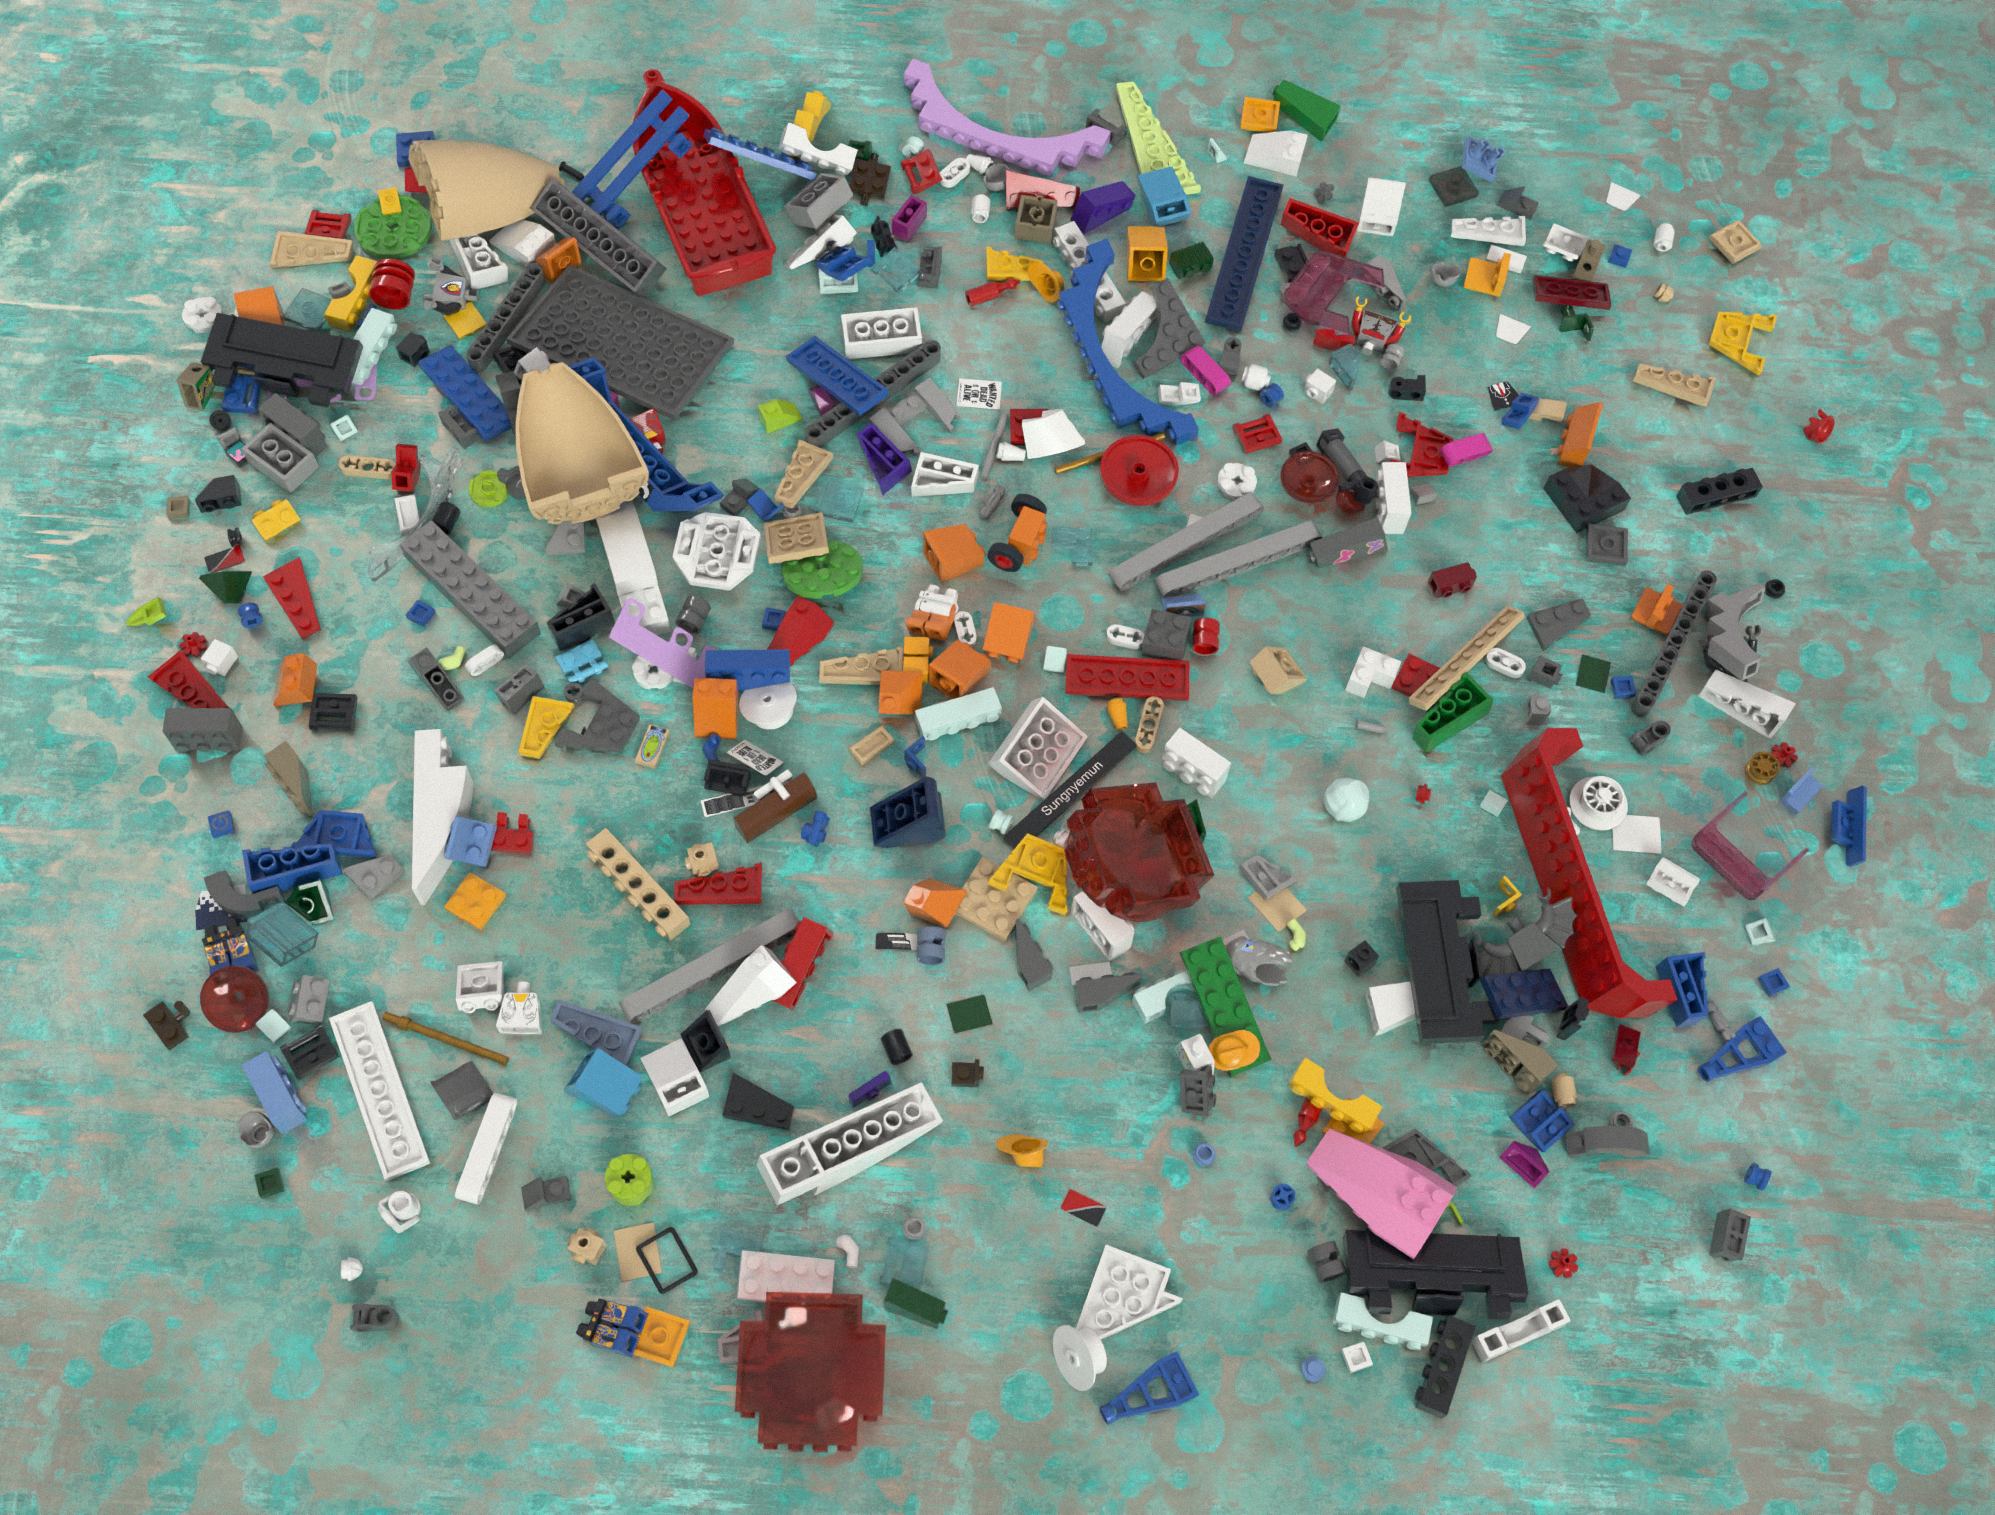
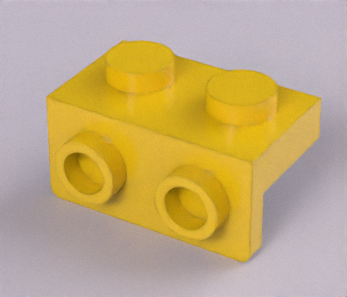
M279 499L270 505L272 508L266 512L262 509L252 515L254 519L251 520V523L256 527L264 541L300 521V518L287 499L283 502Z

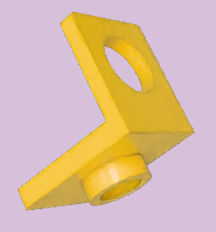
M397 187L378 190L383 215L402 212Z
M1506 876L1502 877L1498 886L1509 899L1497 907L1493 913L1495 918L1503 912L1507 914L1517 906L1516 903L1522 896ZM1505 884L1511 889V892L1506 888Z

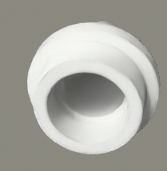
M347 1257V1260H341V1279L351 1281L362 1273L363 1266L358 1259Z

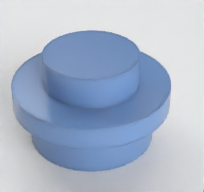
M1201 1143L1195 1147L1193 1159L1198 1165L1209 1166L1215 1160L1216 1153L1211 1145Z
M1310 1357L1303 1362L1301 1371L1307 1380L1316 1382L1325 1375V1365L1319 1358Z

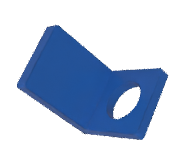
M759 489L746 501L763 522L784 507L783 503L776 506L762 489Z
M924 736L904 751V760L908 768L912 772L916 771L922 778L926 777V767L915 755L925 748Z

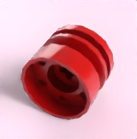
M382 259L378 261L374 267L373 280L371 281L369 291L372 301L386 309L400 310L406 308L410 304L415 280L413 268L407 263L396 259Z

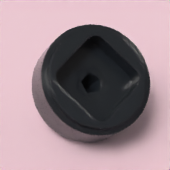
M217 410L210 415L209 421L214 429L224 431L230 427L231 418L225 411Z

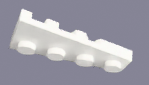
M1519 216L1518 219L1503 217L1502 220H1493L1492 217H1488L1482 221H1477L1476 218L1452 219L1451 237L1524 246L1526 242L1525 216Z

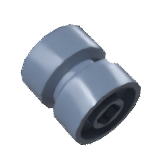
M923 927L918 930L917 944L920 946L917 947V962L924 965H939L945 962V948L943 946L945 945L946 931L939 927Z

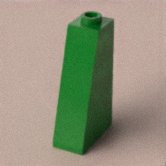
M1284 79L1273 90V101L1280 102L1279 109L1322 142L1338 119L1341 105Z

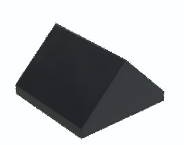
M706 1010L681 1033L683 1041L699 1072H703L731 1058L729 1048L710 1010Z

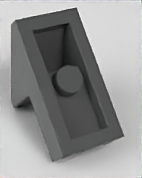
M1525 186L1504 191L1497 206L1531 220L1539 202L1522 196L1525 190Z
M747 479L733 480V490L720 502V507L733 516H737L748 505L746 501L760 489Z
M567 1176L546 1181L538 1177L521 1187L525 1211L571 1200Z

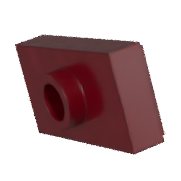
M1620 1024L1617 1028L1611 1060L1633 1068L1636 1064L1641 1032Z

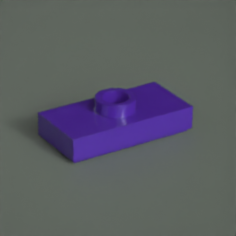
M887 1071L877 1075L848 1095L849 1103L853 1108L867 1099L872 1100L880 1094V1090L891 1084V1077Z

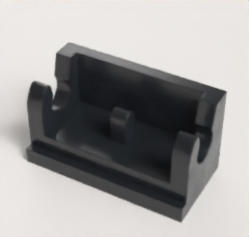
M709 759L704 780H706L704 788L746 796L751 779L750 767Z

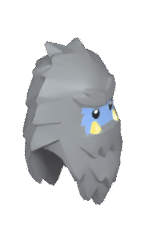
M1240 936L1225 945L1237 974L1243 975L1253 982L1269 986H1278L1288 981L1284 976V971L1274 965L1293 962L1289 952L1284 948L1260 939L1249 940L1245 936Z

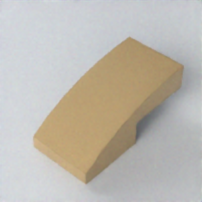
M1539 399L1528 419L1541 422L1542 418L1562 422L1567 403Z

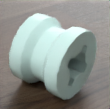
M909 137L907 145L902 149L903 155L908 159L918 155L924 149L923 141L917 137Z
M998 809L991 820L989 828L993 830L998 829L1001 834L1006 835L1014 816L1010 814L1005 815L1003 811Z

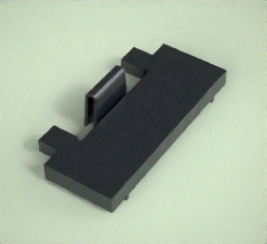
M217 313L200 362L215 370L212 378L215 386L230 389L233 388L238 373L237 367L253 369L258 377L252 376L251 379L262 390L294 397L299 395V387L294 378L314 381L308 401L311 405L328 408L333 393L348 396L363 345L360 340L345 338L342 335L335 336L237 317L234 314Z
M1459 880L1399 882L1396 892L1419 1043L1481 1041L1484 1038L1483 1024H1497L1499 1019L1490 1001L1470 1003L1468 988L1475 986L1482 978L1476 936H1473L1468 944L1467 936L1459 937L1457 920L1480 918L1482 914L1479 897H1461Z
M1365 1228V1230L1345 1229L1343 1244L1348 1294L1367 1296L1369 1314L1390 1315L1392 1310L1390 1289L1415 1290L1412 1312L1427 1315L1455 1316L1464 1300V1296H1460L1462 1292L1486 1293L1485 1300L1488 1319L1509 1320L1512 1314L1510 1302L1525 1303L1528 1297L1519 1237L1501 1236V1234H1497V1236L1430 1233L1416 1257L1412 1259L1372 1231H1369V1228Z

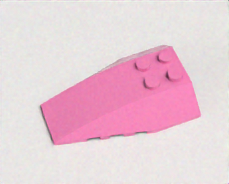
M1328 1129L1306 1163L1327 1186L1330 1185L1337 1192L1336 1195L1353 1209L1352 1212L1359 1219L1362 1218L1369 1225L1368 1228L1374 1234L1412 1259L1418 1254L1458 1188L1417 1161L1332 1129Z

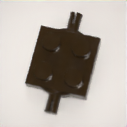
M875 153L871 154L870 161L856 158L854 161L849 187L852 193L862 196L860 202L862 206L864 200V206H868L869 198H885L891 166L877 163L879 157L877 153L876 155Z

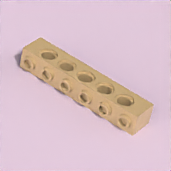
M607 828L586 843L588 849L586 854L593 863L597 861L601 865L600 870L607 878L611 876L614 879L615 887L621 893L623 891L626 892L628 901L634 907L638 906L642 910L641 914L647 922L652 921L656 925L655 930L662 938L666 936L671 941L690 926L689 917ZM606 854H614L611 858H604ZM621 868H627L625 873H618ZM634 883H641V886L638 888L631 887ZM648 898H655L652 903L645 902ZM662 913L669 914L666 918H659V915Z

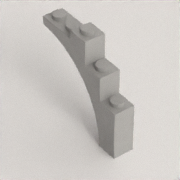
M1761 583L1731 596L1722 592L1712 596L1707 601L1705 615L1709 617L1706 634L1714 636L1709 642L1708 655L1741 681L1758 674L1761 657L1750 648L1739 628L1741 618L1751 608L1762 603L1765 586Z

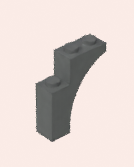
M514 371L496 375L495 378L516 440V415L521 388Z

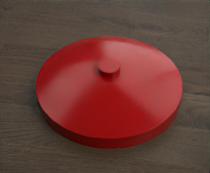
M1143 435L1127 436L1113 442L1104 452L1100 464V478L1109 494L1123 503L1134 506H1148L1164 500L1174 490L1179 474L1178 462L1171 449L1161 441Z

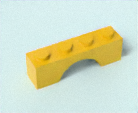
M355 256L348 269L352 282L356 284L355 288L349 295L331 300L324 313L329 326L350 332L353 325L357 323L358 316L361 310H364L369 297L374 267L377 261Z
M1306 1057L1299 1063L1287 1084L1295 1094L1299 1096L1304 1095L1311 1100L1310 1102L1314 1106L1326 1109L1333 1118L1339 1121L1343 1120L1357 1133L1362 1132L1365 1134L1370 1130L1383 1107L1364 1094L1354 1100H1342L1335 1097L1326 1087L1324 1069Z

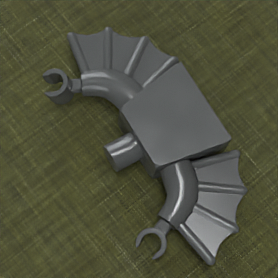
M1547 888L1548 895L1546 897H1542L1538 889V899L1543 903V906H1541L1542 916L1535 924L1532 922L1526 927L1518 916L1509 921L1507 925L1514 935L1507 939L1508 942L1496 945L1490 941H1484L1483 936L1478 932H1473L1479 936L1477 946L1483 947V950L1479 953L1483 976L1520 972L1518 964L1521 970L1524 971L1556 950L1557 946L1553 942L1563 949L1567 938L1574 934L1572 923L1577 914L1574 913L1571 907L1573 898L1568 897L1554 904H1549L1551 898L1550 889Z

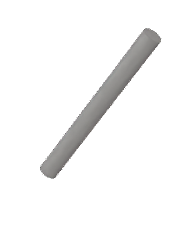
M1003 412L1000 415L980 474V478L983 480L987 479L1008 419L1007 413Z

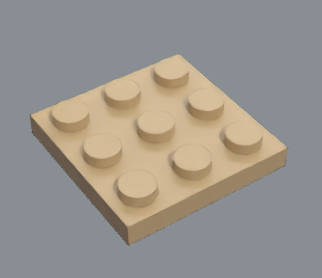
M823 512L764 523L769 564L829 553Z
M982 857L962 888L967 893L955 914L1006 942L1015 928L1016 919L1019 918L1020 920L1036 894L1038 887L1013 873L1005 892L987 885L989 879L1000 866Z

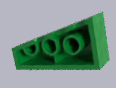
M1465 672L1461 679L1451 687L1450 691L1438 701V704L1415 726L1413 740L1425 753L1429 752L1489 714L1493 699Z

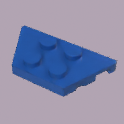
M320 810L315 815L312 823L308 824L303 830L304 834L297 842L294 841L291 845L292 848H303L304 845L333 844L338 855L376 858L369 829L362 813Z

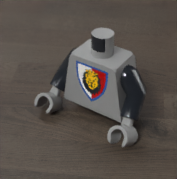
M439 256L432 258L433 262L429 264L430 269L433 271L440 270V272L436 274L433 294L427 293L423 297V307L425 309L433 307L434 313L450 316L460 310H465L468 301L479 300V291L470 289L466 278L460 276L446 265L442 266L443 261Z

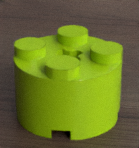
M624 1154L613 1158L605 1172V1184L611 1197L623 1206L639 1205L653 1191L654 1178L651 1169L645 1159L638 1155ZM629 1177H633V1179L630 1180V1183H626L625 1180H628Z

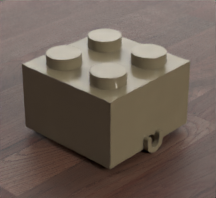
M1021 195L1015 224V239L1051 244L1058 201L1045 199L1042 195H1037L1036 197Z

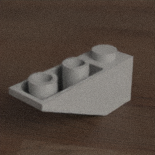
M1379 254L1364 265L1360 278L1371 286L1378 295L1389 302L1393 308L1401 312L1406 300L1393 266Z

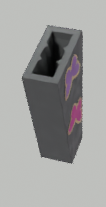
M1376 517L1311 542L1309 555L1312 563L1316 562L1318 568L1383 553L1388 551L1385 532L1379 518Z

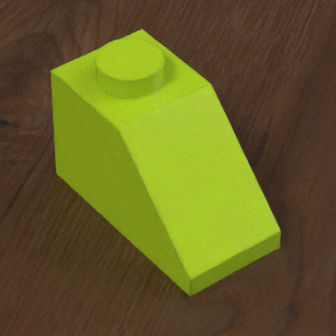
M774 399L758 405L759 420L767 434L803 420L795 403Z

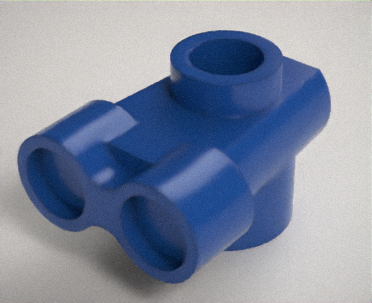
M816 811L813 823H805L803 826L801 839L806 840L808 844L818 847L819 843H823L827 834L825 828L830 820L827 814Z

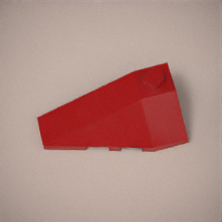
M798 595L788 609L767 650H790L791 667L795 660L803 654L806 655L814 645L820 644L834 626V622L816 603Z

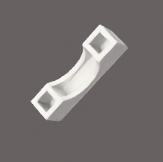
M788 123L784 128L778 148L787 155H796L805 162L816 163L820 168H829L842 176L848 175L852 171L857 154V149L842 143L831 151H821L809 142L806 129Z
M1560 1299L1511 1323L1476 1336L1471 1342L1483 1363L1557 1330L1571 1320Z

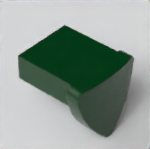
M850 140L848 146L857 149L855 158L869 161L872 154V142L865 141L864 143Z

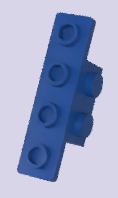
M1863 785L1847 792V804L1840 800L1832 802L1831 840L1846 847V865L1849 867L1866 861L1867 787Z

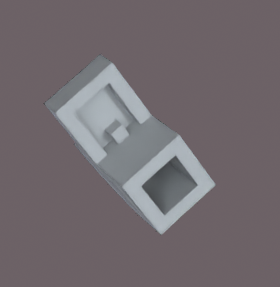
M1531 1015L1511 1017L1500 1029L1502 1033L1520 1040L1523 1039L1540 1048L1544 1047L1550 1037L1541 1027L1531 1025L1534 1019Z

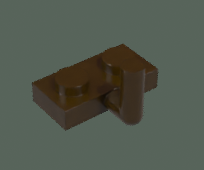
M163 1001L143 1014L168 1050H171L188 1038V1035L179 1024L180 1021L190 1014V1010L182 1001L175 1002L174 1007L178 1012L174 1015Z

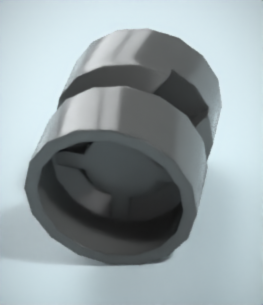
M688 596L675 621L676 625L690 634H699L704 625L703 622L711 610L710 604L700 597Z
M1335 1241L1325 1242L1307 1250L1311 1264L1316 1265L1314 1272L1319 1283L1334 1280L1347 1273L1343 1261L1338 1259L1340 1253Z

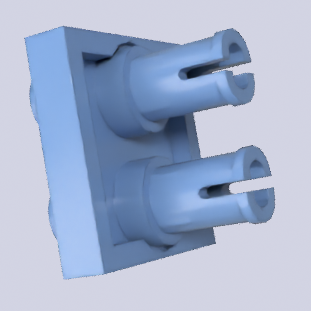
M1468 136L1464 140L1462 168L1489 182H1493L1496 179L1497 161L1505 155L1504 148L1497 146L1493 149L1490 147V142L1488 140L1485 141V138H1482L1479 142Z

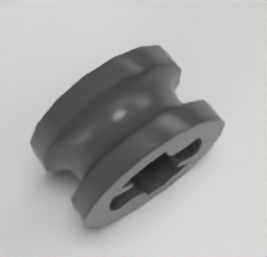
M570 683L565 687L564 694L569 703L577 704L583 700V688L580 684ZM576 690L577 695L572 696L571 691Z

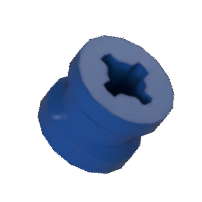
M1272 383L1268 386V389L1260 392V398L1267 407H1273L1276 401H1281L1284 398V393L1279 385Z
M245 603L238 608L237 612L242 617L241 623L243 627L253 628L262 623L263 619L261 614L258 613L259 607L256 603Z
M1753 1162L1745 1175L1744 1183L1754 1184L1757 1189L1763 1191L1770 1180L1772 1171L1761 1169L1758 1164Z
M1279 1184L1270 1196L1272 1206L1277 1210H1287L1295 1200V1191L1288 1184Z

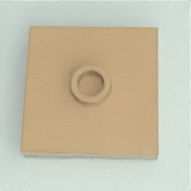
M1739 220L1713 233L1709 237V240L1732 264L1762 247V244Z

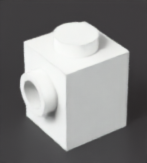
M1317 369L1313 374L1310 373L1306 377L1304 393L1323 404L1332 394L1336 380Z
M214 639L201 657V660L205 665L206 671L213 675L217 673L225 676L238 656L233 647Z

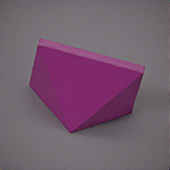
M819 385L808 389V393L820 417L837 406L832 395Z
M1513 1141L1499 1157L1534 1188L1550 1172L1538 1149Z

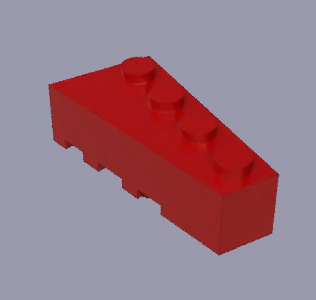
M1289 198L1283 212L1281 225L1344 264L1356 236L1359 222Z
M803 917L802 921L797 922L794 928V933L796 934L793 940L787 943L784 950L786 955L783 961H780L797 983L780 998L771 1000L792 1011L806 987L805 978L809 979L815 970V959L822 957L825 951V940H831L833 933L827 927Z

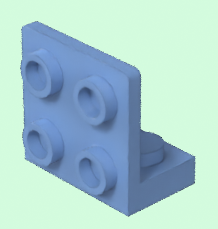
M456 816L450 827L451 835L449 842L445 846V859L487 867L497 825Z

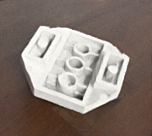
M704 512L690 520L687 519L680 522L672 556L673 561L690 585L730 591L753 573L761 534L745 517Z

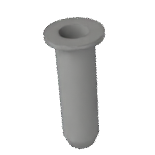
M1360 718L1357 719L1355 730L1359 728L1377 733H1385L1386 731L1385 726L1361 721Z

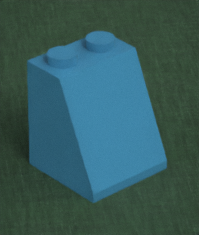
M596 1048L586 1053L563 1091L612 1117H617L620 1114L624 1115L630 1106L628 1101L632 1094L636 1095L642 1086L640 1081L643 1076L601 1049Z

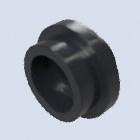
M1289 313L1284 317L1282 324L1288 331H1297L1300 329L1302 321L1299 315Z
M1778 579L1770 580L1765 584V593L1771 598H1780L1785 593V585Z

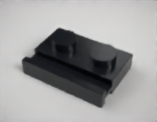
M1297 244L1295 247L1289 246L1275 250L1274 255L1287 283L1302 280L1308 276L1313 277L1314 272L1301 244Z
M1580 997L1565 1009L1559 1027L1562 1031L1557 1034V1038L1565 1041L1581 1028L1579 1023L1585 1021L1589 1014V1009L1587 1008L1589 1000Z

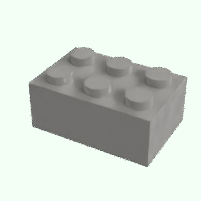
M821 173L784 207L794 225L817 229L829 217L835 215L841 206L846 205L848 200L854 195L844 176Z
M271 423L241 448L248 463L289 493H292L319 468L313 453Z

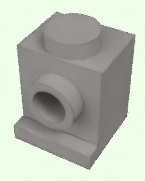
M1530 695L1524 706L1526 725H1547V716H1550L1551 705L1547 700V696Z

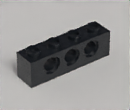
M1742 468L1733 473H1722L1717 477H1706L1693 483L1687 482L1681 486L1676 497L1685 514L1688 515L1757 497L1763 486L1753 468Z
M1450 1315L1444 1321H1439L1436 1333L1439 1336L1437 1342H1433L1429 1350V1355L1432 1358L1430 1364H1426L1421 1377L1425 1379L1422 1387L1419 1386L1415 1393L1414 1399L1417 1400L1415 1408L1441 1419L1448 1415L1476 1326ZM1447 1338L1454 1341L1455 1349L1447 1347L1445 1342ZM1439 1360L1447 1363L1448 1371L1440 1369L1438 1365ZM1432 1382H1435L1440 1385V1394H1437L1432 1390Z

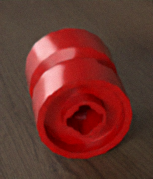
M1199 618L1194 621L1192 650L1195 653L1212 655L1218 652L1219 621L1213 618Z

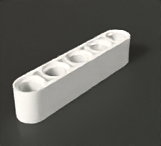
M495 1092L491 1096L455 1193L456 1199L477 1205L481 1203L514 1116L517 1098Z

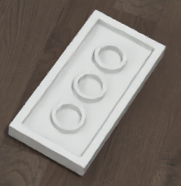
M742 1250L737 1299L829 1309L832 1300L835 1260Z

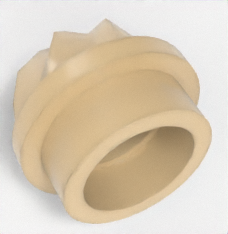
M1661 283L1653 296L1657 298V301L1668 302L1673 298V289L1669 284Z

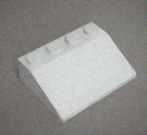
M1044 697L1031 701L988 764L1007 780L1044 801L1088 736Z

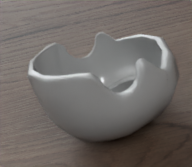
M995 164L988 167L983 177L986 188L992 191L1006 189V170H1010V168L1005 164Z
M1445 261L1434 264L1430 268L1432 282L1443 288L1452 286L1460 276L1458 266L1456 264L1447 266Z
M250 1111L243 1115L237 1123V1128L240 1131L239 1140L249 1148L260 1149L271 1141L274 1134V1125L265 1114Z

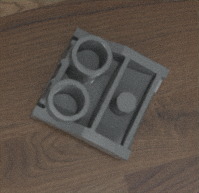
M472 1061L463 1064L440 1079L430 1082L454 1120L481 1108L490 1101L493 1095L492 1090Z

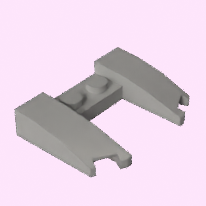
M928 378L914 387L912 394L890 409L886 410L883 408L869 417V424L872 422L901 452L912 450L914 456L920 454V450L901 427L903 424L927 409L951 433L954 429L951 422L954 417L959 419L960 415L939 387Z

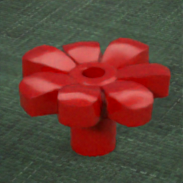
M193 632L191 635L185 634L182 637L184 642L179 644L180 649L183 650L186 656H190L192 653L194 657L200 656L199 650L204 651L207 648L205 636H199L198 632Z
M1782 742L1780 746L1775 744L1771 748L1773 751L1771 754L1777 758L1780 766L1784 763L1785 767H1791L1792 762H1796L1798 756L1794 754L1796 752L1795 748L1788 746L1786 742Z
M1561 1249L1560 1253L1556 1250L1551 1253L1553 1260H1550L1548 1264L1550 1268H1555L1553 1274L1556 1277H1560L1563 1273V1276L1567 1279L1572 1276V1272L1575 1273L1578 1270V1265L1574 1264L1577 1256L1575 1254L1568 1255L1569 1251L1567 1249Z

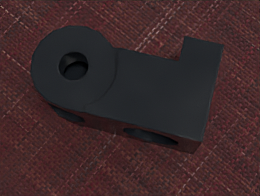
M1418 375L1417 379L1394 377L1390 382L1388 394L1391 398L1397 400L1423 401L1426 393L1425 375Z

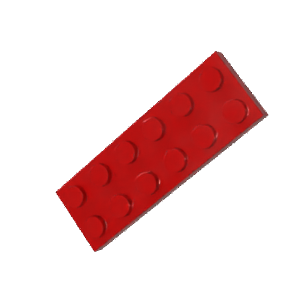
M1067 654L1065 694L1142 699L1155 696L1161 700L1188 701L1190 661Z

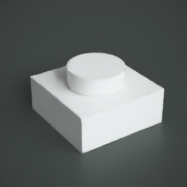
M1364 1342L1341 1350L1349 1373L1373 1365Z

